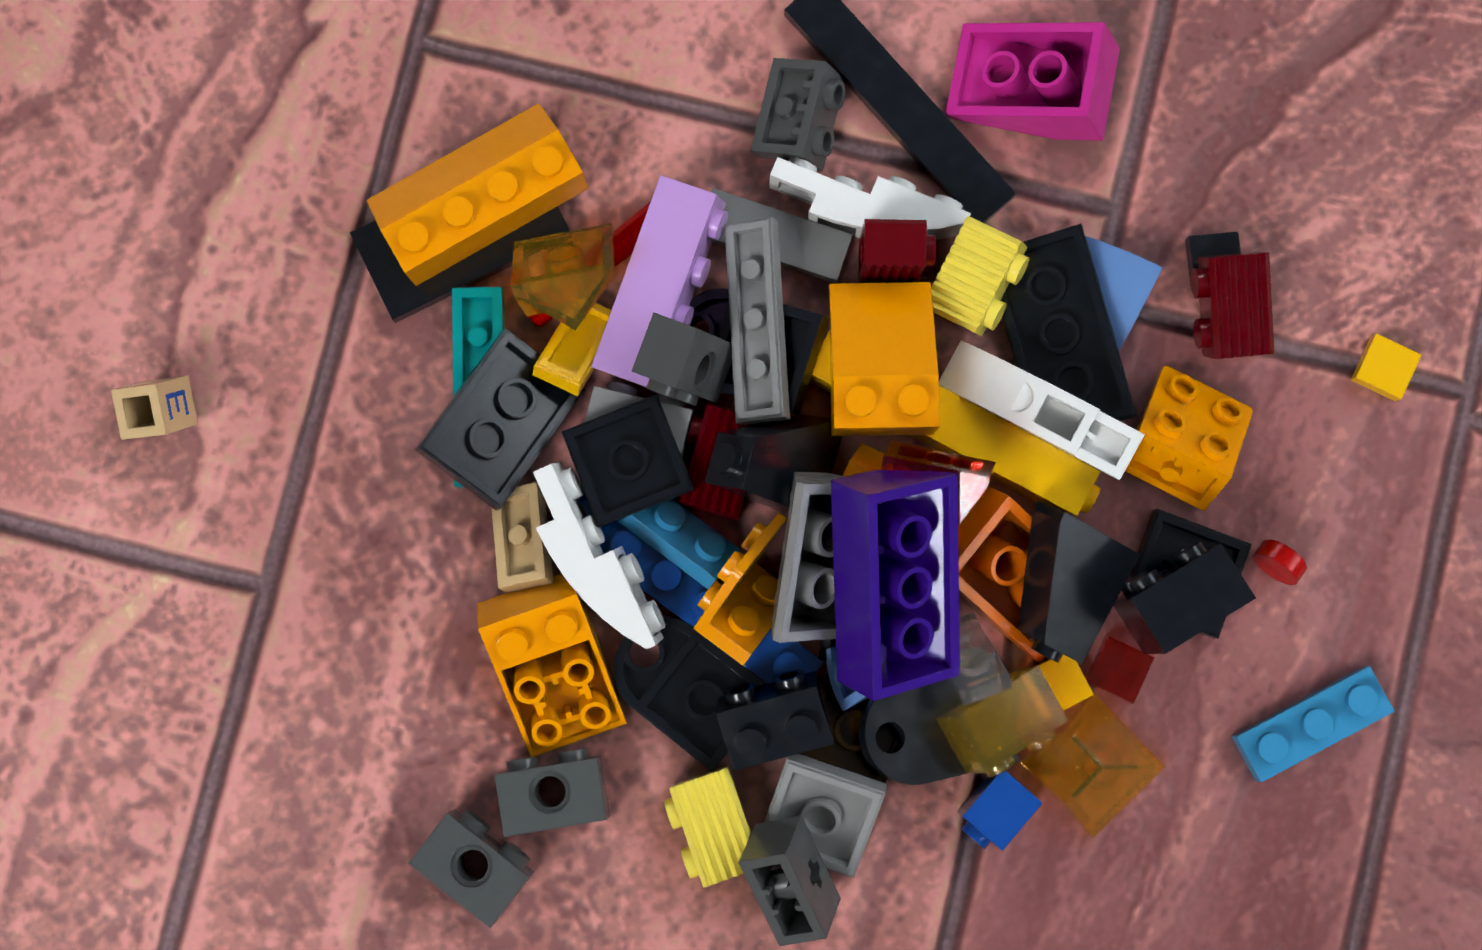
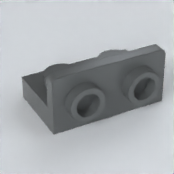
M773 58L750 151L758 158L777 159L779 157L787 161L790 158H800L810 162L817 167V171L822 172L826 157L831 154L833 149V128L837 112L841 109L845 100L844 79L826 61Z

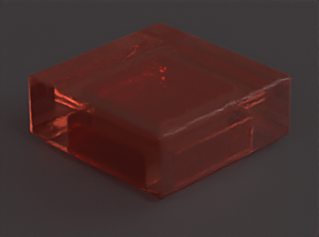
M1105 636L1086 680L1088 684L1134 704L1154 657L1143 654L1142 651L1110 636Z

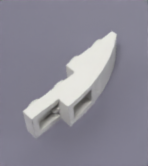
M777 157L770 173V189L811 205L808 220L853 234V238H860L864 219L926 220L927 235H935L936 240L957 236L966 217L971 215V213L962 210L963 205L957 200L945 195H935L934 198L917 192V187L910 181L896 176H890L888 180L878 176L871 194L862 191L863 186L857 181L845 176H836L835 180L817 173L816 166L800 158H790L787 161Z
M962 340L939 380L941 387L1117 480L1121 479L1145 435L1101 412L1099 408Z
M557 462L534 471L533 474L554 520L536 527V530L549 555L565 579L604 621L622 635L645 649L657 645L664 639L660 630L665 628V622L654 600L647 602L639 583L644 581V575L636 557L632 553L626 555L622 546L605 554L600 547V544L605 542L603 532L598 527L593 515L586 516L579 497L584 495L583 489L572 468L565 469L562 462Z

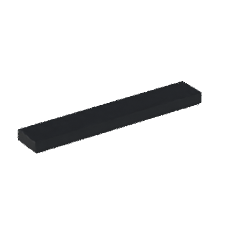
M794 0L784 9V16L844 79L846 85L948 197L960 202L963 205L962 210L971 213L970 217L985 224L1015 198V191L841 0Z

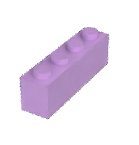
M660 175L591 367L636 384L647 386L650 378L632 372V368L653 313L663 315L689 326L691 324L694 308L689 306L695 288H701L708 277L711 260L707 258L713 239L719 240L725 230L724 225L727 224L728 212L724 210L726 202L717 194Z

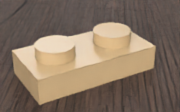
M537 482L516 486L501 509L495 510L492 508L498 588L506 593L553 583L551 556L536 530V527L548 522L546 500Z

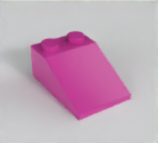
M1105 22L965 23L962 27L945 115L949 119L1055 140L1103 141L1120 48Z

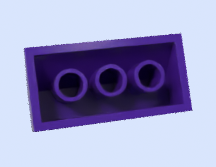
M872 470L832 479L831 503L837 681L872 701H876L960 676L957 474L937 471Z

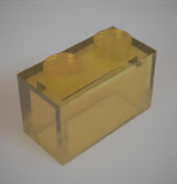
M1039 666L1015 670L936 719L966 773H986L988 777L998 775L1015 764L1012 756L1026 747L1029 751H1033L1053 741L1056 738L1053 730L1069 721Z

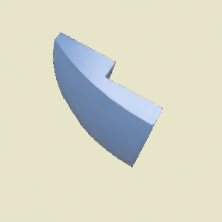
M1086 236L1120 351L1163 267L1128 251Z

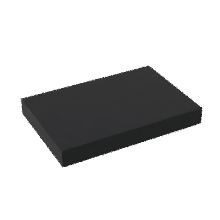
M506 328L500 332L414 449L495 510L502 508L585 390L583 388L577 397L533 376L534 365L540 354Z

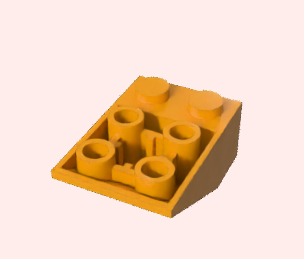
M562 573L553 576V583L504 593L477 603L479 633L531 757L627 724L586 603Z

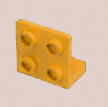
M1164 366L1158 374L1141 422L1136 428L1137 431L1145 435L1125 472L1205 511L1232 478L1253 410L1251 407L1169 366Z
M779 512L767 527L760 521L755 525L741 545L742 548L747 550V553L744 555L740 551H735L717 575L718 578L724 581V584L721 585L715 580L697 605L705 612L693 629L741 665L746 663L772 628L778 579L756 563L787 519Z

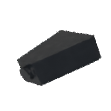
M804 414L792 416L790 420L766 422L718 432L704 483L775 510L788 513L794 472L832 473L842 436H832L831 418Z
M1039 500L1032 514L1018 630L1036 639L1031 649L1059 663L1064 654L1082 664L1140 554L1072 515Z

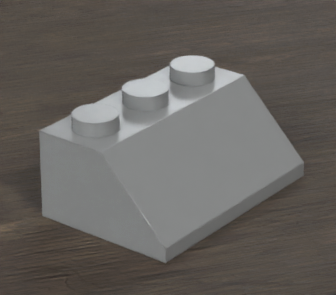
M794 472L771 624L773 641L785 643L836 639L831 480L844 476L821 472Z

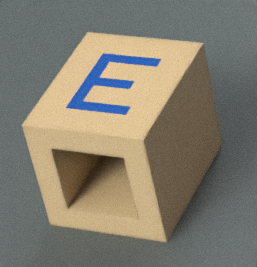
M188 375L142 381L111 390L121 440L166 435L198 424Z

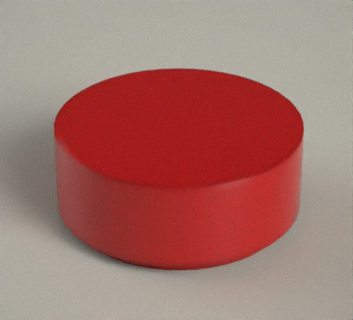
M1264 540L1252 556L1254 562L1261 570L1277 581L1287 585H1296L1307 570L1306 562L1295 550L1276 540Z

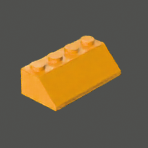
M538 103L366 201L380 231L404 273L415 286H418L589 188L584 173L565 140Z

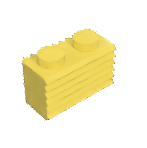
M967 216L963 226L960 228L959 234L955 238L954 244L951 246L950 252L946 256L945 262L941 266V270L937 274L936 280L932 284L933 313L981 337L986 328L994 330L1006 309V303L1000 301L1009 283L1014 285L1019 283L1029 264L1030 258L1024 255L1027 246L1022 241Z
M727 765L712 772L710 771L671 785L669 790L672 797L663 801L673 830L683 827L689 846L680 850L690 879L699 876L703 888L743 874L738 862L752 832L729 766Z

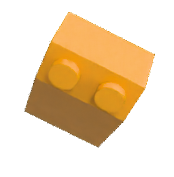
M931 282L829 284L832 436L934 435L940 427L939 374Z

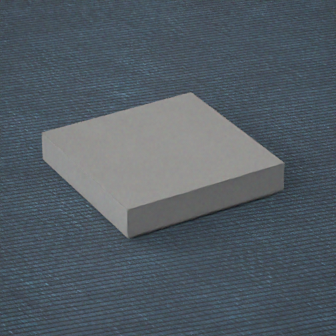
M801 754L786 757L764 823L802 815L826 868L854 878L886 794L887 784Z

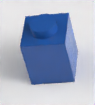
M995 767L957 813L967 821L961 830L983 849H986L992 842L1003 851L1042 805V802L1003 768Z

